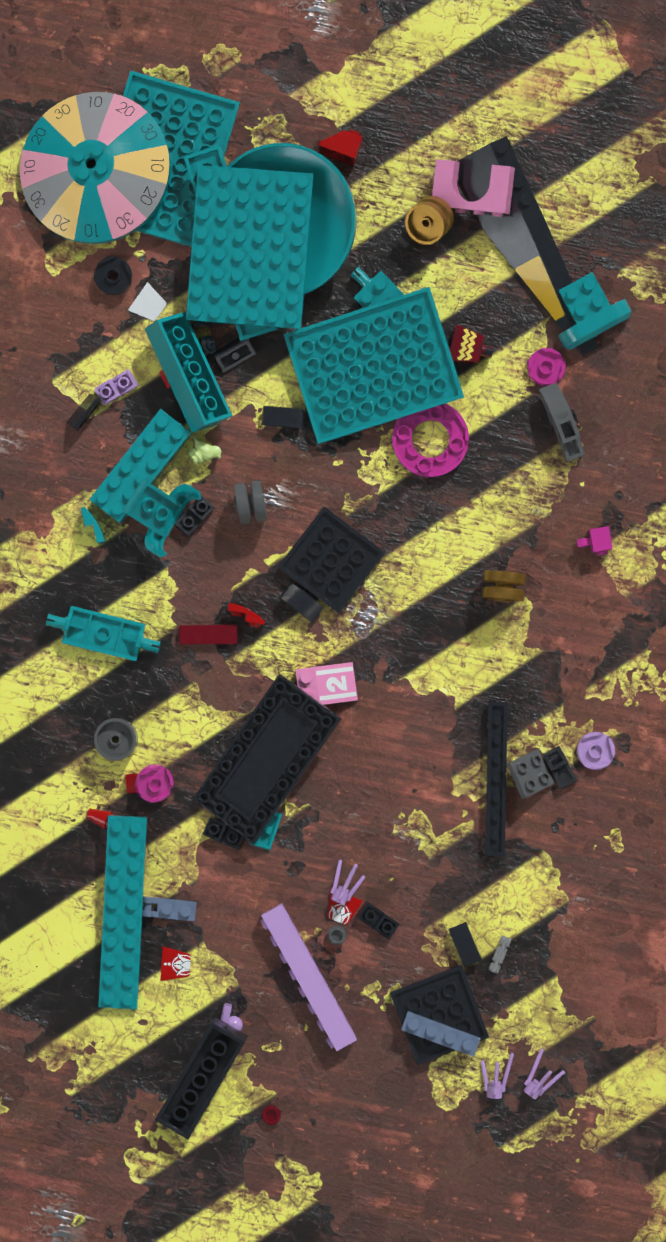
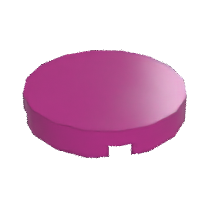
M542 348L531 355L527 371L533 382L540 386H548L562 379L566 364L558 351L552 348Z
M158 764L148 765L143 768L135 781L136 791L139 796L152 803L160 802L167 798L174 785L173 776L170 771Z

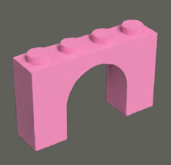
M436 159L432 196L445 200L451 208L455 209L456 213H466L467 210H473L475 215H485V212H492L494 217H503L504 214H510L514 167L492 165L487 193L481 199L469 202L460 195L457 187L460 162Z

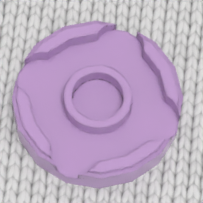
M590 732L584 735L578 742L577 757L589 769L601 770L607 767L615 756L614 743L604 733Z

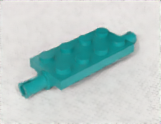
M360 267L355 269L360 277L354 271L351 273V276L362 286V290L354 299L363 308L404 295L382 271L371 279Z
M74 606L70 607L68 617L63 618L48 614L47 619L54 620L55 622L46 620V626L59 628L64 631L62 639L64 644L137 661L139 650L144 649L158 653L159 648L152 647V645L160 646L161 641L144 638L143 634L146 624Z

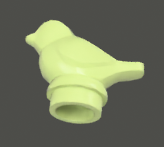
M196 435L192 436L195 448L191 449L188 456L196 465L202 464L204 460L210 461L213 458H221V449L218 446H211L199 441Z

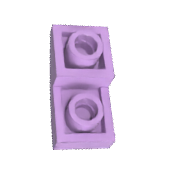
M127 369L113 379L102 383L94 390L102 404L106 405L139 385L130 369Z

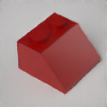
M349 130V132L341 131L319 142V154L355 166L362 147V136L354 130Z

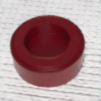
M268 1105L262 1111V1119L268 1125H275L281 1119V1111L276 1105Z

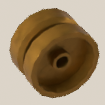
M427 196L417 202L407 212L405 218L406 230L409 236L416 242L423 245L433 244L451 229L454 221L453 211L442 198Z
M496 570L484 571L483 580L486 583L495 584V586L483 587L482 598L494 599V601L500 602L524 601L525 592L522 589L513 588V586H523L526 582V574Z

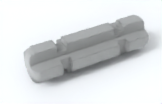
M501 936L500 945L497 946L492 958L493 962L489 966L491 972H499L500 963L502 964L508 950L506 948L507 946L509 947L511 942L509 937Z

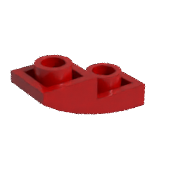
M229 603L228 611H232L231 615L242 617L243 614H246L245 622H249L251 627L260 628V625H265V621L253 611L243 606Z

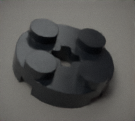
M113 256L106 257L98 263L94 272V281L99 290L106 295H120L131 286L132 271L128 263L123 259ZM111 271L118 273L117 280L108 279Z

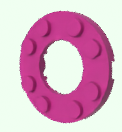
M442 404L397 419L392 435L393 449L399 462L410 472L423 477L442 476L455 469L463 460L469 443L468 428L457 410L448 404ZM425 421L441 423L449 434L447 449L441 455L434 458L420 455L412 444L414 429Z

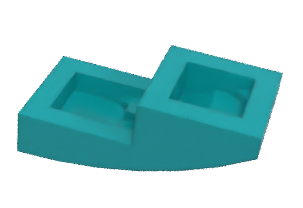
M82 507L81 512L85 527L93 526L97 543H106L99 523L85 507Z

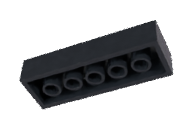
M214 1017L155 1121L182 1137L189 1139L248 1035Z

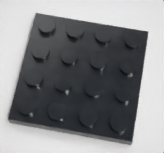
M324 506L278 568L337 613H340L385 552Z
M461 964L390 991L402 1025L407 1011L480 1037V1041L489 1038ZM405 1032L417 1065L455 1051L449 1047Z

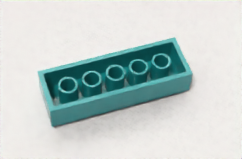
M183 312L158 319L146 327L144 330L191 432L195 433L219 425L232 417L189 320H186V313Z
M160 409L89 500L122 525L129 516L122 511L141 480L144 479L153 485L192 436L191 432Z

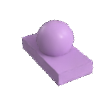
M225 1003L221 1020L242 1031V1020L237 1016H230L232 1004Z

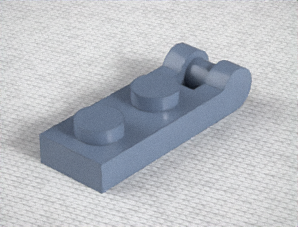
M143 896L144 910L142 916L195 921L196 901ZM152 903L158 904L157 911L151 910Z

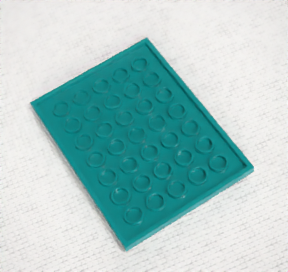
M130 70L123 97L143 107L154 118L166 138L171 160L170 179L166 194L154 215L136 231L192 247L196 195L183 156L220 144L225 157L240 102Z
M198 165L186 320L301 329L313 173Z
M430 287L283 334L318 444L464 398Z

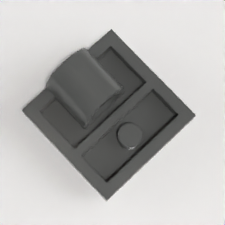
M539 749L533 750L506 764L522 799L554 784Z

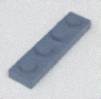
M407 1011L401 1028L405 1032L473 1057L481 1039L475 1035Z

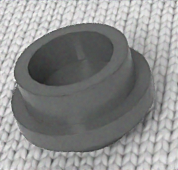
M333 926L329 929L327 937L330 943L340 945L346 940L347 934L343 927Z

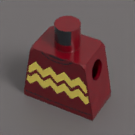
M456 324L450 347L454 363L478 364L480 356L492 357L494 347L483 345L484 335Z

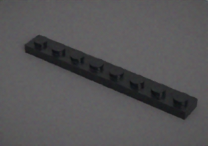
M488 702L485 856H505L508 702Z

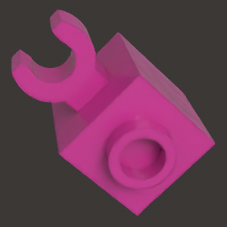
M609 526L588 530L589 538L576 540L578 548L591 546V552H597V556L606 555L609 550L613 549Z

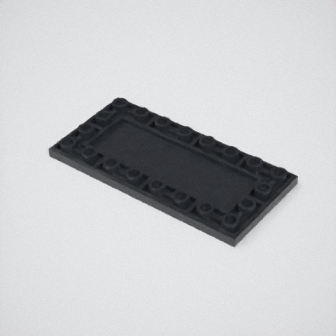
M279 674L200 787L193 800L249 842L255 844L342 718L282 674Z

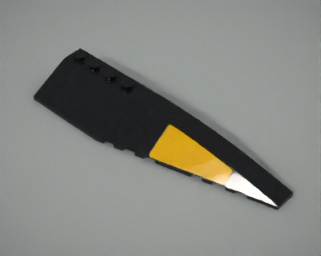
M505 136L457 161L460 162L458 175L470 202L481 199L487 193L492 165L515 168L510 214H504L503 217H494L492 212H485V215H477L484 233L506 258L510 266L514 268L521 280L543 305L544 309L556 321L555 323L564 332L576 325L558 292L573 282L508 137ZM593 337L575 348L581 355L598 349L599 345L596 337Z

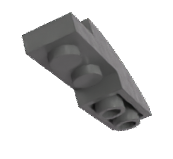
M557 382L538 389L550 424L554 427L565 461L568 462L585 455L579 439L581 436Z

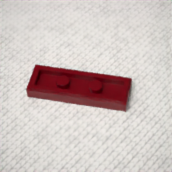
M179 625L180 645L237 644V625Z

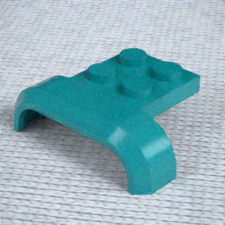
M591 272L558 291L576 323L573 327L559 334L558 337L564 348L572 350L611 327L629 319L632 310L626 299L610 305L595 275Z
M142 479L122 512L149 528L145 535V547L161 558L167 555L163 549V544L175 522L191 500H201V492L188 484H182L168 495Z

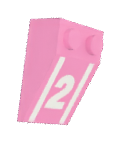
M353 662L296 669L298 687L321 704L326 705L358 700Z

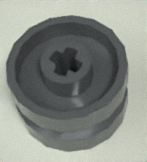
M261 480L251 481V493L249 494L244 482L234 484L236 495L234 499L237 514L239 513L240 524H251L252 511H254L257 522L267 521Z
M112 718L98 726L94 734V744L102 757L109 760H122L129 757L135 751L138 745V734L136 728L129 721ZM114 736L119 737L118 743H114L112 741L114 739Z

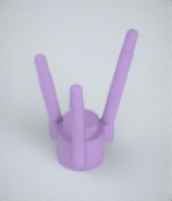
M339 860L330 893L333 894L332 900L345 905L346 901H350L352 895L365 879V876H362L349 892L347 888L358 866L354 864L344 886L339 885L337 888L342 860Z
M540 1049L528 1079L524 1083L526 1085L525 1093L535 1100L538 1096H542L552 1084L565 1074V1071L562 1070L544 1087L543 1084L552 1074V1071H548L540 1082L536 1079L532 1081L544 1052L543 1049Z
M513 1053L510 1054L502 1084L498 1081L499 1062L495 1063L494 1080L489 1081L488 1084L485 1062L481 1061L484 1091H487L488 1098H502V1092H505V1085L514 1057Z

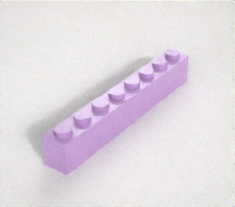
M280 903L261 915L263 919L260 921L265 930H270L272 934L270 939L273 945L280 948L281 953H279V956L283 963H288L291 969L288 972L293 981L297 979L300 987H298L300 994L303 998L307 997L310 1002L307 1006L312 1015L316 1013L319 1019L316 1022L321 1031H326L328 1035L326 1040L331 1049L335 1047L336 1051L356 1041L357 1037L283 904Z

